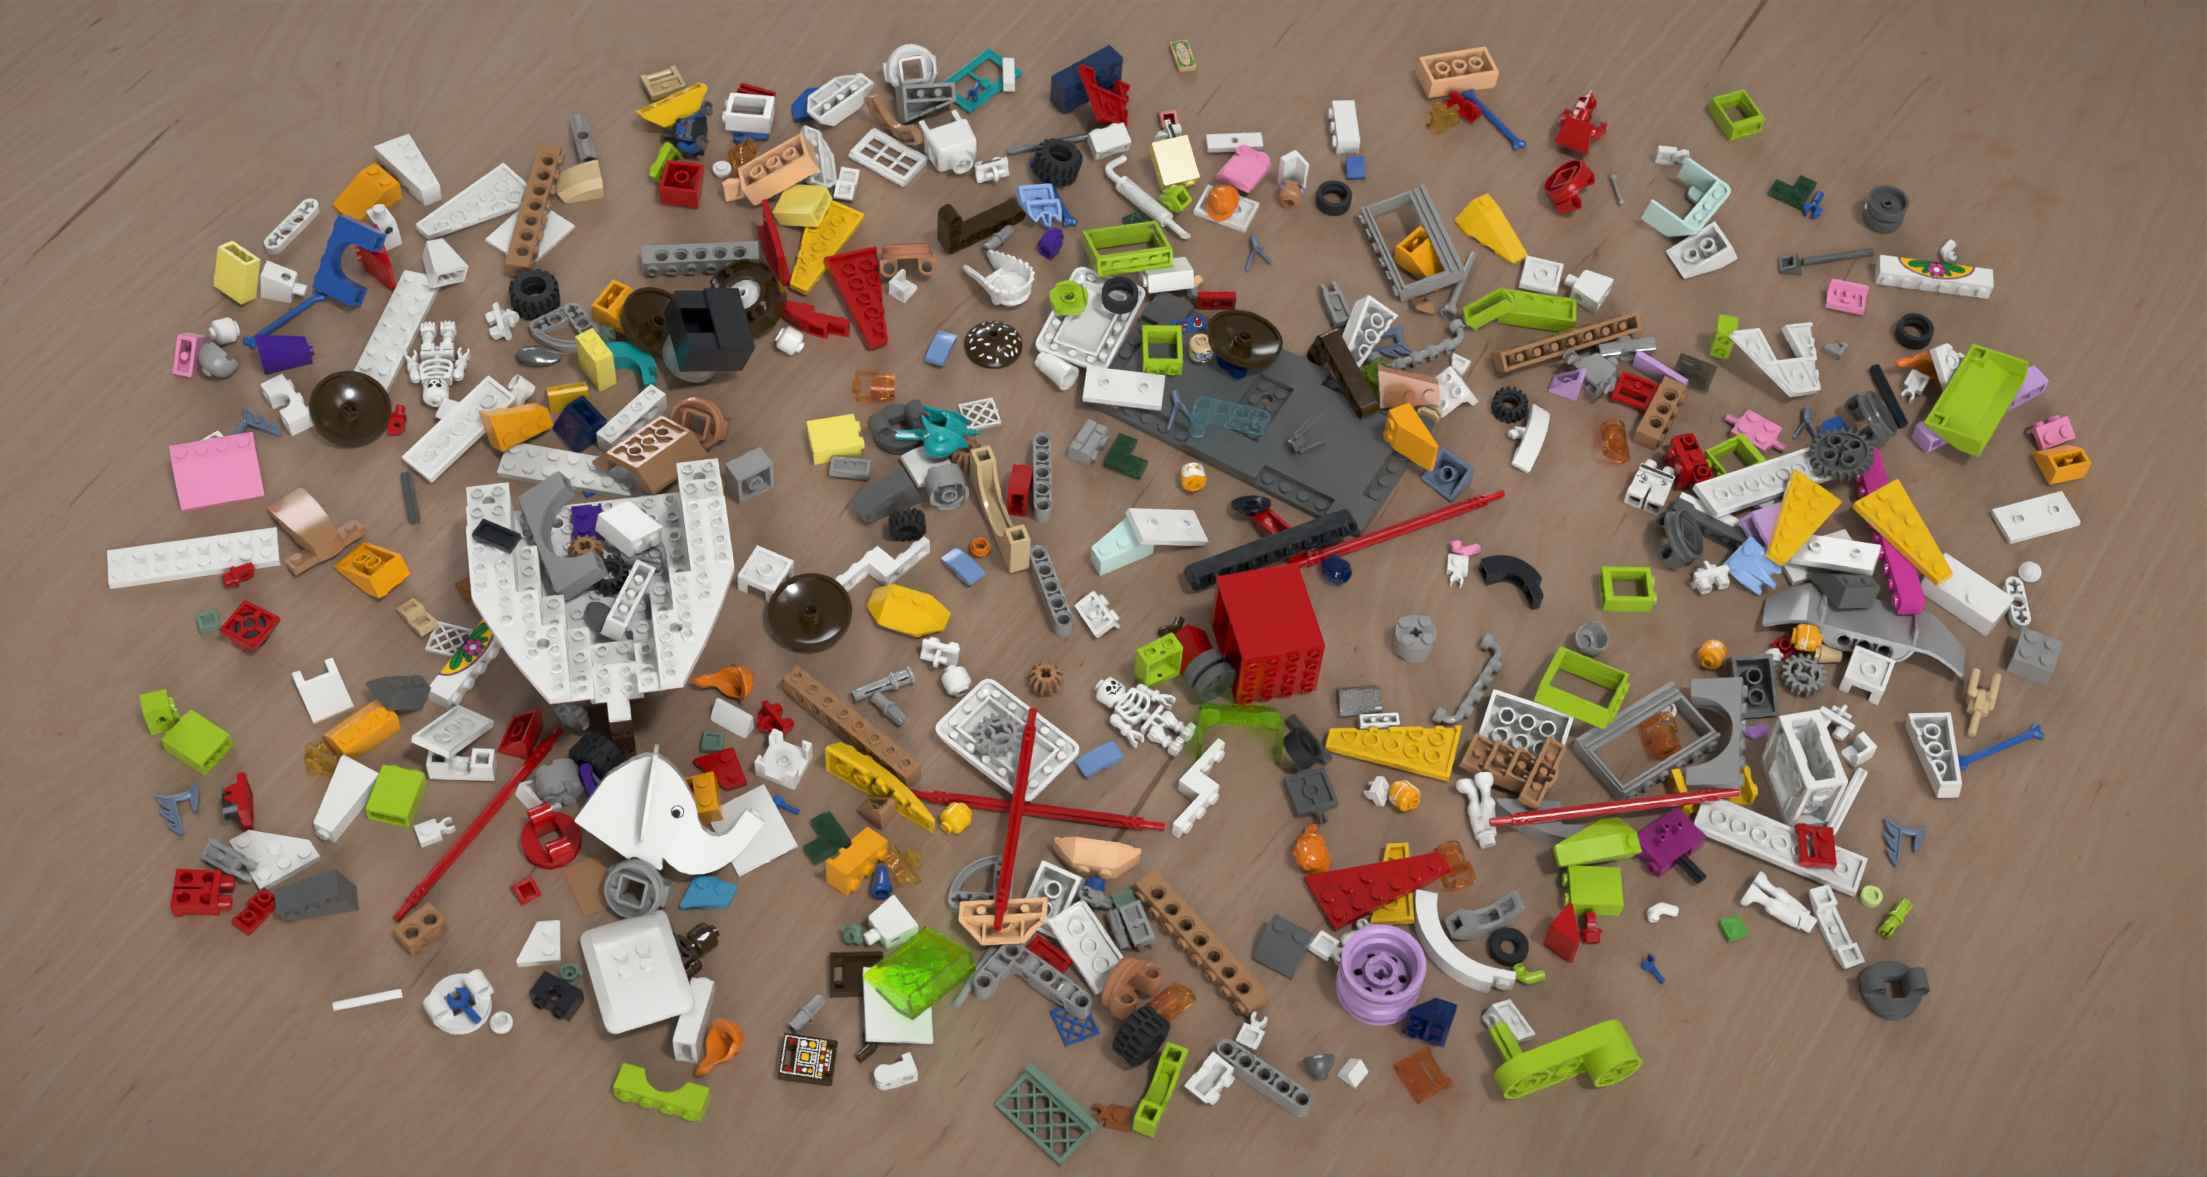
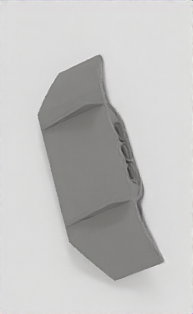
M1814 583L1793 587L1765 600L1763 627L1788 623H1806L1818 626L1819 634H1823V642L1831 648L1853 653L1857 645L1896 660L1895 663L1906 660L1916 651L1938 659L1960 677L1964 676L1965 649L1946 626L1932 613L1922 611L1921 614L1897 615L1895 607H1892L1890 602L1875 599L1872 608H1838ZM1845 635L1848 638L1845 640H1841L1838 637ZM1860 641H1867V642H1868V643L1865 644V645L1859 644ZM1881 646L1889 647L1886 650L1879 649Z

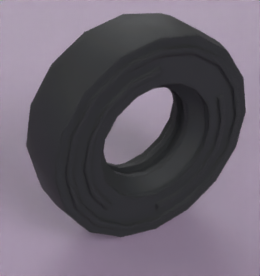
M1499 929L1490 940V954L1497 963L1513 967L1516 964H1521L1526 959L1529 952V942L1526 936L1517 929ZM1510 940L1516 944L1517 951L1513 954L1505 953L1501 948V943Z

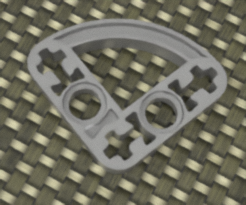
M573 302L540 316L529 324L530 334L538 343L546 348L563 353H578L576 340H560L549 336L550 334L571 325L577 335L591 328L597 334L599 332L583 308L578 303ZM553 318L561 319L558 323L551 322ZM580 323L588 324L585 328L578 327Z
M1003 855L979 859L969 864L957 875L951 885L948 896V908L950 911L959 914L960 905H955L956 899H960V902L967 901L968 899L970 901L980 899L995 900ZM994 869L993 893L961 891L972 877L983 871ZM1013 870V876H1012V882H1011V888H1010L1009 899H1012V894H1013L1014 870Z

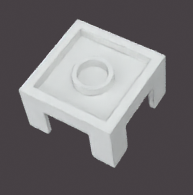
M757 545L737 576L738 589L748 593V585L764 591L766 601L770 603L773 593L784 582L786 577L789 579L795 575L794 561Z
M1856 645L1838 690L1849 693L1851 686L1854 685L1872 692L1868 701L1878 705L1896 660Z
M773 729L769 735L767 751L763 758L761 755H758L755 761L756 776L795 790L813 757L812 743L803 740L802 748L783 740V732Z

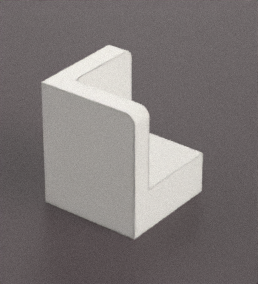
M901 269L889 281V295L903 303L917 291V286L906 280V270Z
M1865 732L1857 735L1852 745L1841 751V756L1854 769L1873 757L1877 745Z

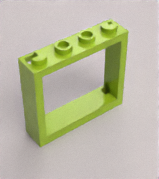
M1157 221L1082 231L1083 249L1098 277L1173 266V249ZM1154 225V230L1152 228L1148 229V226ZM1153 241L1157 247L1099 256L1096 250L1098 248Z
M1560 646L1539 685L1534 701L1605 730L1608 722L1613 723L1628 692L1630 683H1627L1630 674ZM1563 669L1616 691L1608 708L1606 709L1551 686L1558 671Z

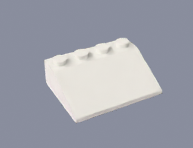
M1493 689L1479 734L1494 743L1499 739L1515 750L1521 746L1538 757L1548 736L1565 746L1574 717L1548 706Z

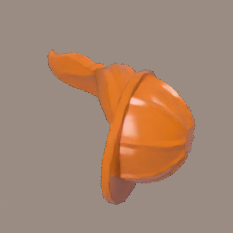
M1225 184L1213 187L1206 201V210L1210 218L1220 222L1229 219L1239 205V189Z
M1930 351L1919 353L1914 357H1903L1899 361H1895L1897 367H1912L1914 370L1929 376L1930 381L1934 385L1941 386Z
M732 664L731 666H723L715 674H702L699 677L693 678V682L695 685L703 688L715 686L726 696L744 701L747 699V695L752 692L755 679L749 668Z
M1315 823L1308 825L1304 834L1293 845V856L1296 864L1311 875L1327 872L1331 864L1330 854L1325 841L1320 834L1316 833L1318 825Z
M717 1018L712 1022L706 1039L707 1054L697 1064L694 1072L695 1077L708 1074L716 1063L729 1061L739 1054L745 1036L738 1023L722 1018Z

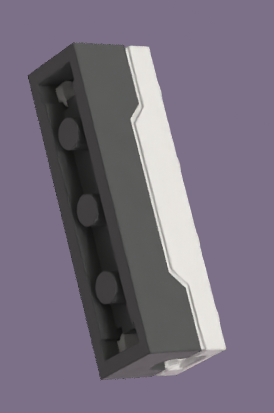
M1682 492L1672 508V511H1676L1678 508L1689 511L1696 520L1703 537L1735 552L1748 539L1738 518L1731 514L1714 518L1704 503L1692 495Z

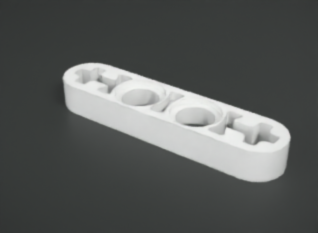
M305 199L264 240V246L268 254L276 255L282 252L320 213L319 204L315 199ZM296 218L303 219V221L299 223L293 222ZM285 230L291 231L288 235L281 234Z

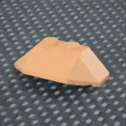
M1055 837L1053 852L1072 873L1082 877L1095 876L1104 880L1116 879L1140 863L1141 849L1133 848L1126 844L1080 837Z
M1048 898L1009 899L1001 931L993 929L996 912L994 910L995 900L961 901L959 908V923L981 945L1026 943L1047 919Z

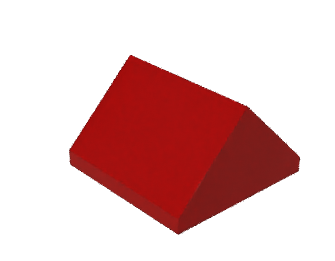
M1188 624L1174 634L1183 646L1180 676H1183V672L1193 659L1203 652L1213 649L1205 630Z
M535 708L512 716L497 752L527 760L533 752L544 727L541 709Z
M1568 903L1550 924L1543 945L1567 963H1572L1578 950L1580 939L1573 903Z

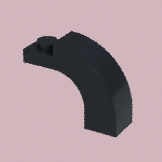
M1493 555L1481 558L1478 571L1486 586L1499 582L1514 584L1522 590L1532 610L1540 608L1544 597L1543 591L1540 588L1542 577L1534 567L1513 556Z

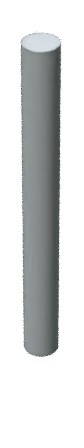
M1001 944L989 946L952 1003L955 1008L960 1009L973 989L975 975L996 953Z

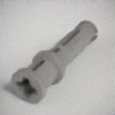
M906 666L904 670L899 672H890L886 678L854 690L852 689L851 695L854 702L857 703L860 700L873 696L878 691L882 693L889 689L898 690L900 686L908 683L914 684L915 678L911 668Z

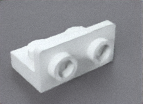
M1092 591L1074 606L1093 634L1099 638L1113 626L1119 629L1121 627L1118 623L1120 618L1113 609L1109 610L1107 605L1110 603L1103 594L1099 596L1095 591Z
M1510 999L1492 1004L1482 1016L1488 1028L1494 1027L1498 1022H1506L1518 1044L1531 1040L1536 1035Z

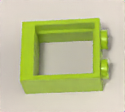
M1744 89L1712 98L1709 112L1729 141L1762 131L1765 118ZM1739 106L1747 119L1732 123L1724 110Z
M1142 325V373L1182 375V327ZM1148 344H1176L1177 359L1148 358Z
M1744 433L1720 443L1704 453L1714 478L1728 474L1717 459L1734 451L1739 454L1748 466L1767 461Z
M1601 567L1598 580L1602 611L1651 612L1653 604L1657 603V593L1653 592L1655 578L1654 575H1651L1650 567ZM1612 580L1644 581L1646 597L1614 596Z
M1172 632L1136 649L1133 677L1138 684H1144L1149 689H1152L1180 675L1183 646Z

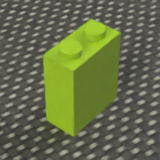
M193 710L183 715L178 723L171 730H168L161 739L165 751L203 776L234 747L230 734Z
M383 764L365 808L368 819L411 828L427 786L425 773L417 769L408 770L397 765L389 766Z
M1568 866L1566 874L1563 873L1562 886L1566 887V893H1564L1563 897L1564 906L1568 903H1573L1574 913L1578 915H1584V912H1595L1596 915L1620 916L1624 906L1620 867Z

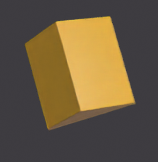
M586 381L546 387L551 413L591 407Z

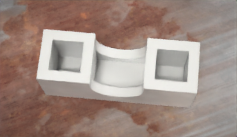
M280 374L260 384L263 395L272 409L287 406L279 412L282 423L291 436L313 426L309 417V406L305 407L303 397L300 393L294 391L295 387L290 379L286 380L283 374Z
M473 748L471 756L460 757L453 755L449 759L428 750L426 767L430 779L495 781L497 758L495 749Z

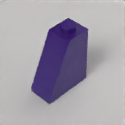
M254 335L265 375L313 364L311 356L315 355L312 343L307 344L305 336Z

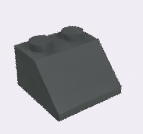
M421 675L382 677L367 681L366 686L386 710L422 709L431 690V687Z
M1274 914L1262 935L1252 960L1291 980L1308 953L1314 934Z

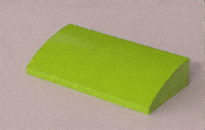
M1505 289L1513 296L1517 311L1508 312L1498 317L1497 323L1556 332L1575 328L1577 299Z

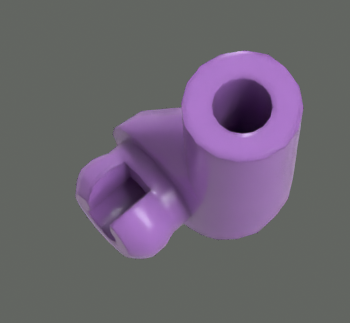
M1766 723L1753 727L1747 724V733L1743 734L1756 740L1767 736L1770 732V727Z

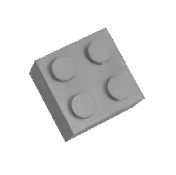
M761 447L750 450L743 456L732 459L725 464L727 489L739 504L775 487L773 462Z
M2023 627L2015 642L2006 671L2046 686L2054 672L2063 642Z

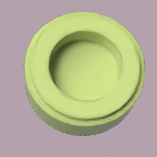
M1869 885L1862 889L1859 898L1864 906L1875 908L1880 905L1883 894L1879 888Z

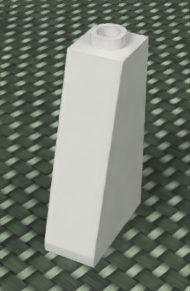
M345 755L341 756L313 822L319 838L324 841L328 839L333 843L339 839L367 804L379 773Z
M705 977L691 979L690 988L694 998V1007L690 1011L680 1014L673 1037L675 1061L694 1064L699 1062L715 995L714 981Z

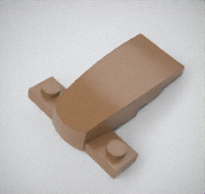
M302 487L266 507L268 513L279 522L280 527L291 535L295 543L304 548V550L293 554L284 561L287 568L295 575L300 574L318 562L335 556L345 546L367 534L365 527L356 519L336 529L322 507Z
M1476 732L1459 766L1474 775L1480 772L1492 773L1494 778L1493 784L1520 793L1517 800L1531 809L1537 810L1542 799L1549 795L1558 779V765L1567 747L1548 736L1538 757H1536L1521 746L1515 750L1499 739L1494 743Z

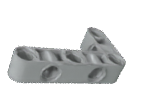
M1003 944L974 977V995L982 1000L990 998L1001 987V983L1010 974L1014 973L1029 982L1031 987L1049 1000L1052 999L1060 1006H1063L1064 1011H1068L1072 1016L1078 1019H1086L1091 1013L1092 998L1089 993L1021 944ZM1008 953H1014V954H1016V955H1015V956H1008L1007 954H1008ZM1049 978L1051 981L1045 982L1042 979ZM980 984H987L988 986H987V987H980L979 985H980ZM1083 1003V1004H1085L1086 1006H1085V1007H1079V1006H1077V1004Z

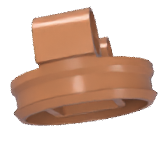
M907 243L883 245L881 247V260H879L880 272L885 277H893L898 270L897 259L917 258L919 271L923 275H932L936 270V258L933 257L931 252L932 244ZM925 261L932 263V269L929 272L922 270V264ZM886 263H892L894 266V270L890 274H886L883 271V266Z
M693 396L674 405L670 420L686 428H690L694 413L707 417L703 435L694 433L704 450L714 446L719 440H727L732 419L723 416L719 407L712 400L702 396Z
M1133 954L1123 957L1114 966L1105 981L1101 993L1103 1007L1109 1008L1113 1016L1126 1021L1136 1011L1137 994L1139 991L1147 995L1159 993L1163 974L1161 968L1151 962L1146 964L1144 960L1137 959Z

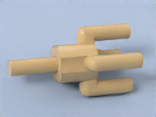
M1976 668L1972 669L1965 703L1968 705L1967 713L1972 716L1967 733L1971 737L1976 736L1980 718L1987 717L1989 710L1994 709L2002 677L1998 673L1993 674L1988 692L1984 689H1977L1981 671Z

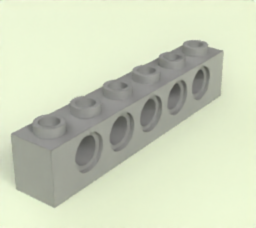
M758 241L642 246L643 276L713 274L735 260L748 258L750 261L759 262Z

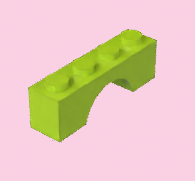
M1167 1041L1150 1088L1145 1098L1142 1099L1134 1117L1132 1130L1154 1138L1186 1064L1189 1049Z
M624 1062L613 1086L615 1096L623 1102L633 1101L644 1108L650 1109L653 1107L667 1115H680L685 1120L691 1122L695 1120L702 1122L711 1100L710 1088L687 1082L681 1089L673 1092L658 1091L647 1082L644 1068Z

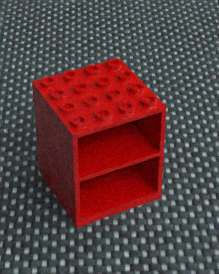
M1298 562L1217 576L1210 624L1218 650L1226 658V662L1230 663L1237 672V678L1230 687L1235 704L1247 705L1255 701H1269L1277 697H1290L1294 694H1308L1316 691L1325 643Z

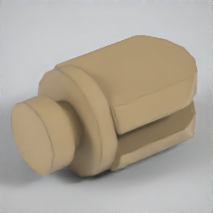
M1431 404L1412 406L1417 414L1434 421L1433 426L1438 423L1442 416L1441 409Z

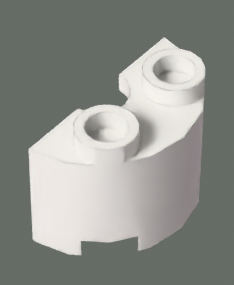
M1212 1052L1203 1063L1201 1069L1184 1086L1206 1104L1214 1105L1220 1098L1221 1094L1219 1093L1222 1089L1230 1087L1234 1082L1235 1077L1232 1075L1234 1068L1215 1052Z

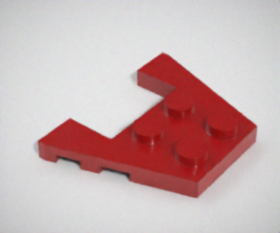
M1084 64L1077 67L1097 121L1108 126L1113 123H1124L1127 128L1128 110L1126 109V103L1129 102L1127 91L1130 90V84L1118 80L1114 82L1115 93H1112L1097 86L1093 68Z

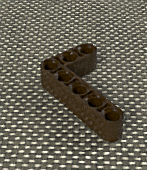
M1010 199L963 221L960 214L951 204H945L938 211L937 239L947 253L954 254L991 237L1007 225L1014 226L1024 220L1026 213L1015 199Z
M1334 328L1318 335L1307 351L1308 361L1318 366L1326 362L1328 363L1358 418L1362 419L1378 412L1379 403L1340 332Z

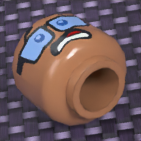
M1295 180L1283 182L1278 194L1279 202L1286 208L1297 207L1303 198V186Z

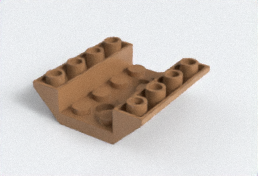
M660 415L594 459L592 465L606 472L619 465L637 474L638 488L654 495L678 478L676 463L704 460L708 457V454L692 430Z

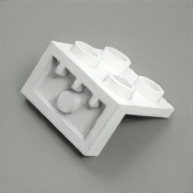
M1451 366L1435 377L1438 378L1440 404L1431 405L1441 409L1442 416L1440 418L1445 417L1463 402L1468 401L1472 406L1479 402L1460 375Z

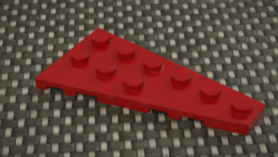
M877 246L824 257L823 263L868 349L887 346L888 336L884 320L885 311L882 303L883 295L878 270Z

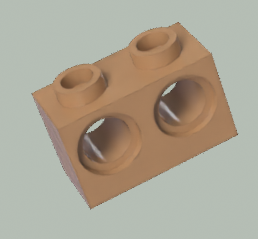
M430 902L393 928L396 939L411 956L425 950L428 944L435 939L441 938L448 930L446 919ZM430 922H436L433 925H427ZM417 935L416 938L409 939L410 936Z

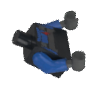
M706 100L701 104V109L686 118H678L675 129L664 128V140H674V147L687 156L693 154L704 156L707 148L706 144L709 143L707 139L708 125L706 114L708 116L713 114V105Z

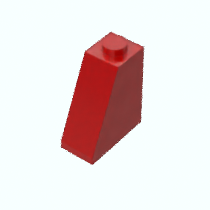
M1013 464L1007 490L1008 515L1027 517L1033 479V466Z

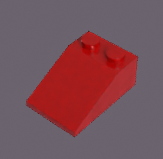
M377 224L371 225L372 227L379 230ZM354 244L357 250L355 252L358 262H362L366 271L394 292L396 284L385 245H383L381 252H370Z

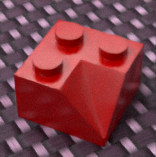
M667 160L659 187L660 202L662 204L698 208L702 195L704 164Z

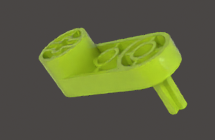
M1618 1019L1599 1023L1524 1053L1521 1051L1506 1022H1498L1488 1030L1505 1062L1494 1073V1079L1504 1098L1507 1099L1525 1096L1586 1071L1595 1086L1606 1087L1633 1074L1643 1062L1622 1022Z

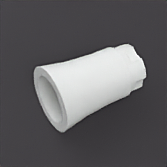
M1042 351L1035 361V366L1047 375L1061 390H1067L1071 387L1078 377L1079 369L1051 353H1044Z

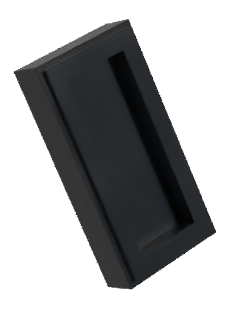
M483 518L472 533V538L511 554L521 540V534Z

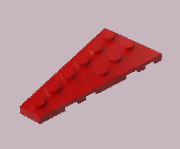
M1434 852L1306 875L1304 880L1336 932L1410 894L1416 889L1450 873V868L1441 853Z

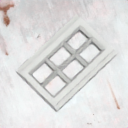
M876 128L871 129L848 154V158L902 187L906 186L929 160L928 156ZM875 139L885 146L879 150L868 143ZM866 147L877 153V155L871 159L860 152ZM890 147L901 153V155L895 159L884 153V151ZM882 156L893 163L886 167L876 160ZM906 156L917 163L910 167L900 160ZM897 164L908 170V172L903 176L893 171L892 168Z

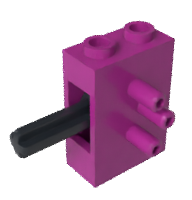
M1677 806L1637 834L1642 852L1635 855V857L1639 858L1646 865L1647 869L1658 878L1676 865H1679L1696 884H1700L1705 880L1706 875L1689 856L1702 847L1706 836Z

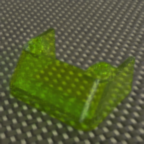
M1202 703L1198 706L1196 712V761L1201 756L1203 727L1211 728L1217 725L1259 727L1276 731V765H1280L1283 752V717L1276 707L1225 703Z

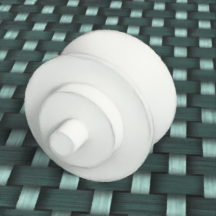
M2025 562L2019 568V576L2024 581L2035 582L2041 577V568L2034 562Z

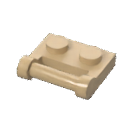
M675 65L661 72L640 76L641 84L645 87L652 101L668 97L687 88Z

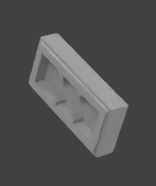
M832 456L829 476L869 480L872 460Z

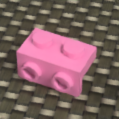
M1831 279L1827 289L1825 308L1863 315L1869 286Z
M2059 415L2047 418V423L2040 421L2031 424L2032 428L2026 430L2027 434L2033 433L2039 451L2076 438L2068 416L2060 418Z

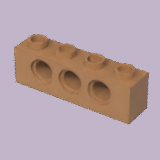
M1666 376L1663 378L1636 430L1633 443L1655 451L1658 444H1663L1666 437L1664 432H1669L1673 423L1671 418H1676L1680 410L1678 405L1679 403L1683 404L1687 396L1684 393L1685 384Z

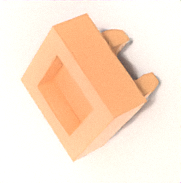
M730 178L721 182L726 202L744 198L740 178Z

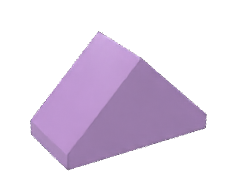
M1582 368L1553 376L1548 389L1549 392L1577 401L1587 370Z

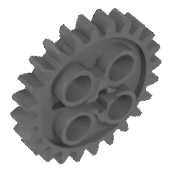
M1844 427L1841 428V431L1833 428L1832 433L1826 430L1825 435L1819 433V439L1814 438L1813 443L1810 444L1809 463H1812V469H1817V474L1824 473L1823 478L1831 476V481L1838 478L1839 482H1842V479L1846 478L1849 482L1852 476L1857 480L1858 474L1864 476L1865 471H1870V466H1873L1875 458L1874 446L1871 445V440H1866V435L1860 436V431L1852 433V428L1848 432L1845 431ZM1841 457V462H1840L1839 466H1837V465H1838V458Z

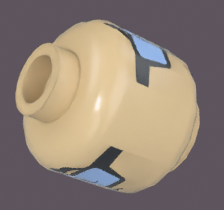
M1196 334L1190 339L1188 353L1195 362L1204 363L1213 356L1214 352L1210 348L1206 334Z

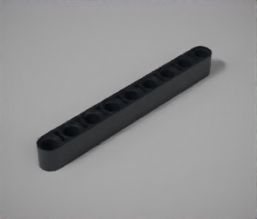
M1342 509L1192 563L1184 569V575L1192 589L1201 590L1215 585L1217 576L1256 570L1350 536L1356 532L1358 524L1347 509Z

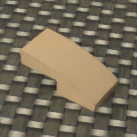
M414 598L396 608L404 621L421 637L439 626L437 620L428 614L424 606Z

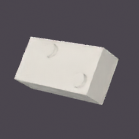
M1945 553L1943 556L1953 572L1952 578L1936 587L1925 576L1921 583L1923 594L1986 637L2008 612L2014 598Z

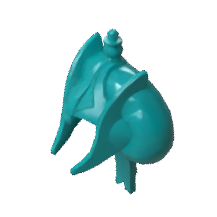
M925 404L922 406L929 415L927 418L924 415L921 417L927 430H894V433H897L895 435L896 440L924 441V452L929 457L935 459L948 457L956 452L959 447L968 448L964 438L968 435L976 436L980 434L979 430L967 429V425H970V422L962 414L955 411L932 408Z

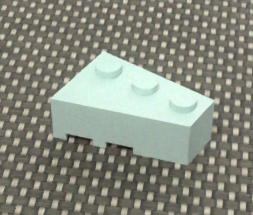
M1126 517L1091 547L1090 562L1099 576H1102L1152 555L1154 545H1141L1128 517Z

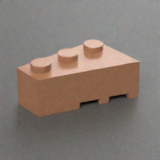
M1377 364L1381 408L1398 407L1406 403H1410L1411 406L1440 404L1438 378L1404 372L1400 369L1387 368Z

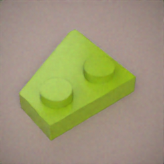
M665 142L658 152L656 162L650 167L649 176L654 181L661 183L666 161L681 160L683 155L672 144Z

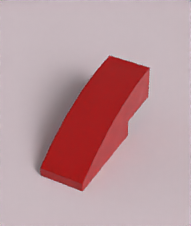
M1270 508L1253 516L1254 522L1265 537L1292 528ZM1308 551L1285 560L1290 563L1302 559L1304 555L1308 554Z

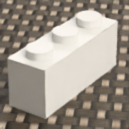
M1354 100L1332 101L1331 108H1328V119L1332 121L1330 122V133H1333L1332 147H1335L1336 154H1358L1360 136Z

